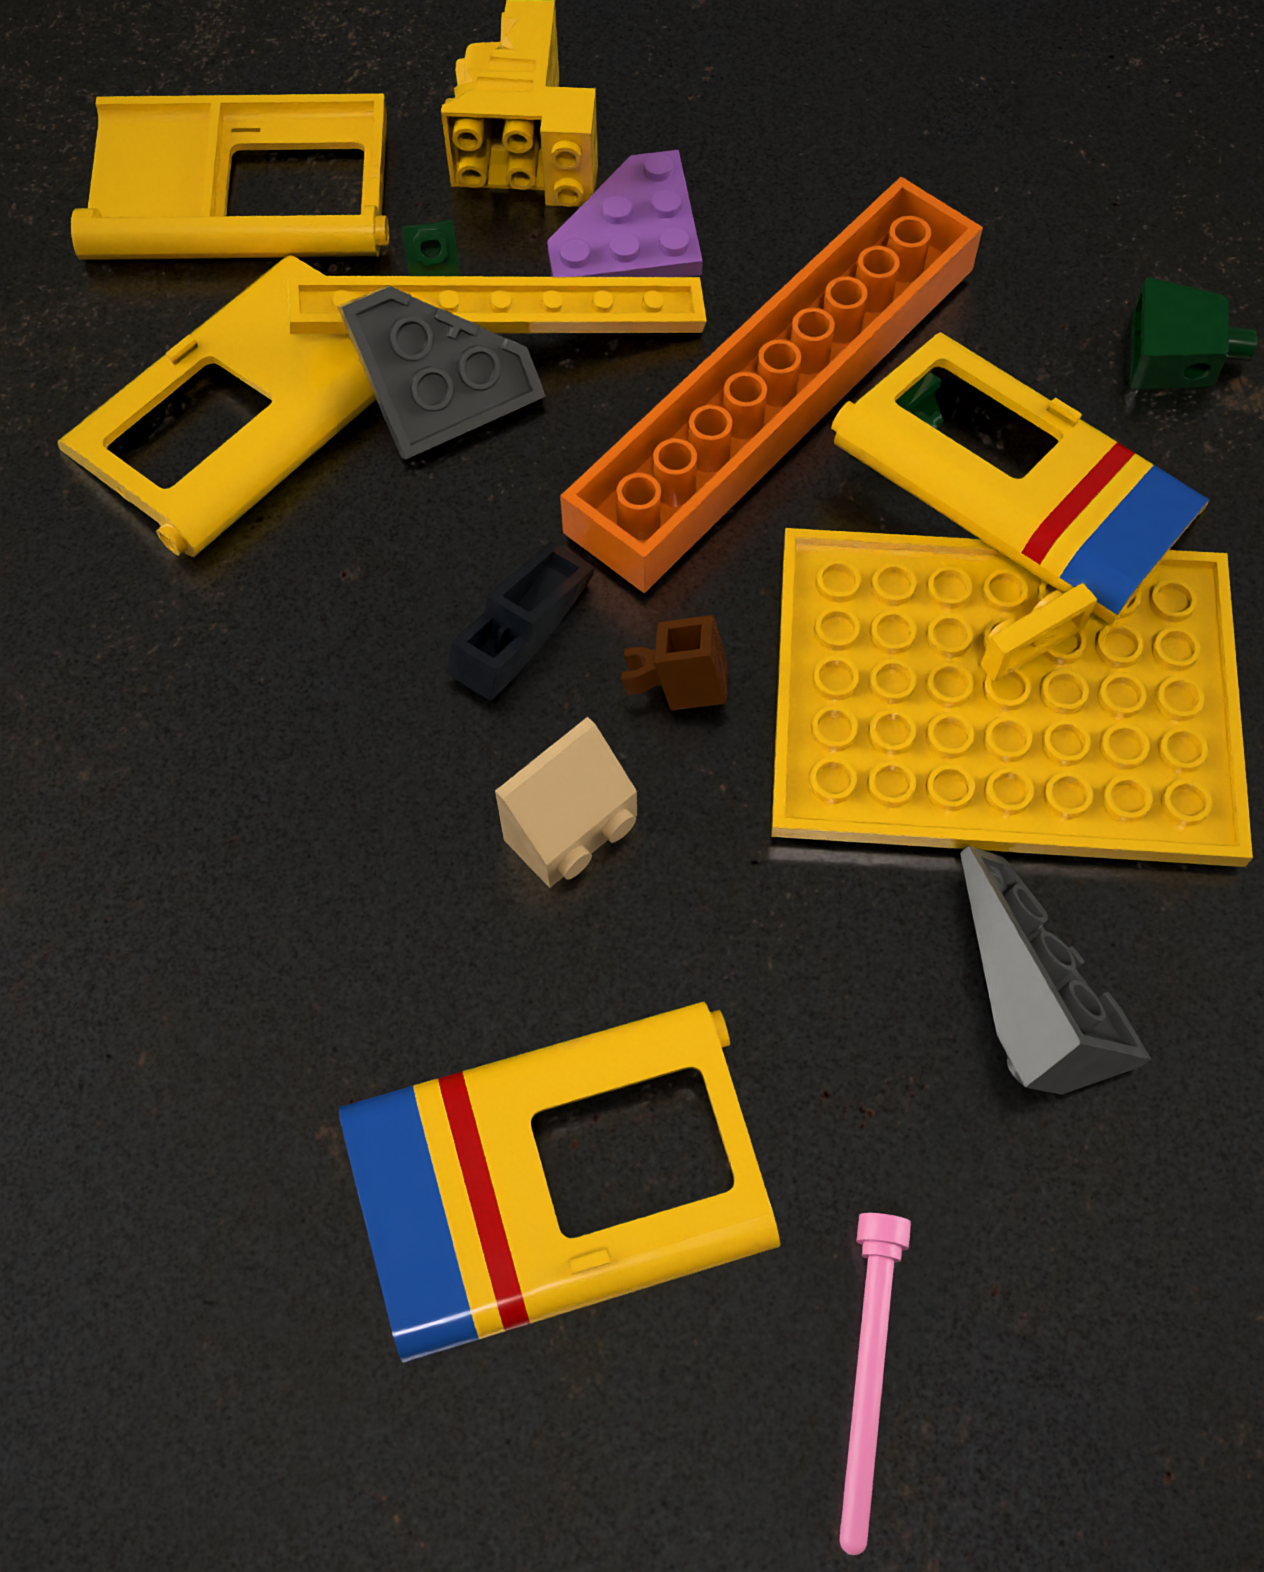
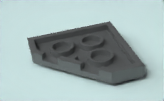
M384 286L337 306L401 458L405 460L546 397L526 346L414 298L410 294L392 286Z

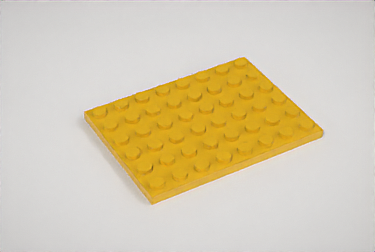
M785 528L771 837L965 849L971 846L985 851L1246 867L1253 858L1227 553L1169 550L1147 576L1132 601L1113 625L1091 612L1083 630L994 682L981 666L989 642L987 637L990 632L1008 618L1014 617L1018 621L1030 614L1044 597L1054 591H1058V589L981 539Z

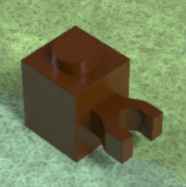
M714 615L658 622L655 650L645 647L625 648L624 658L629 671H622L621 680L627 695L643 693L657 685H662L670 710L726 704L729 662Z

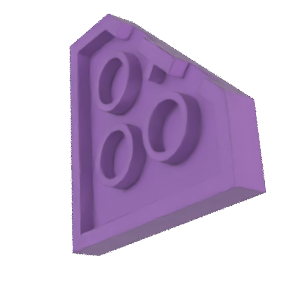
M679 150L631 155L548 239V257L552 277H689L702 275L703 260Z

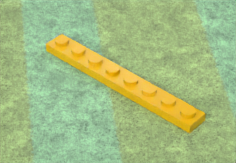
M287 276L290 334H349L337 306L384 286H392L410 294L414 298L448 311L493 333H702L707 322L700 277Z

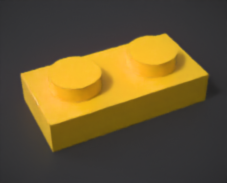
M1081 583L1064 594L1059 590L1050 593L1035 606L1033 612L1018 621L1014 617L1004 620L987 637L989 642L981 662L982 668L995 682L1083 630L1097 598L1084 583Z

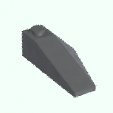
M971 846L966 847L960 853L996 1033L1009 1056L1007 1058V1065L1012 1075L1025 1088L1062 1095L1142 1067L1149 1062L1151 1057L1123 1010L1111 994L1106 992L1098 997L1078 972L1077 968L1085 963V961L1073 946L1067 947L1057 936L1044 928L1043 924L1048 920L1047 912L1007 860L1002 856Z

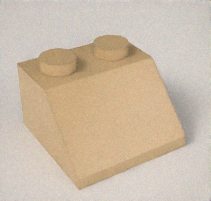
M588 717L495 790L504 841L549 888L563 877L569 880L577 876L589 864L592 853L607 840L611 843L620 840L631 830L636 822L637 791L596 724Z

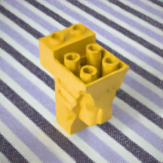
M506 0L505 12H502L501 42L472 43L467 47L465 58L456 61L457 86L454 87L455 98H447L441 108L451 187L544 190L545 205L581 207L596 190L598 168L596 89L558 87L559 63L555 0Z

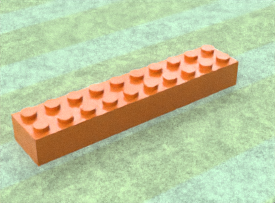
M900 177L560 495L563 533L641 592L645 593L973 270L983 227L905 178Z

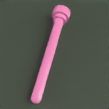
M881 1213L859 1214L856 1240L857 1243L863 1245L862 1257L867 1258L868 1262L839 1538L842 1549L850 1555L861 1554L866 1549L868 1541L894 1262H901L902 1251L909 1249L911 1231L910 1220Z

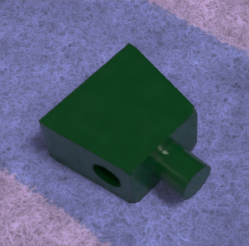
M1145 277L1132 311L1130 388L1210 387L1216 383L1226 359L1251 361L1257 344V330L1229 327V300L1222 294Z

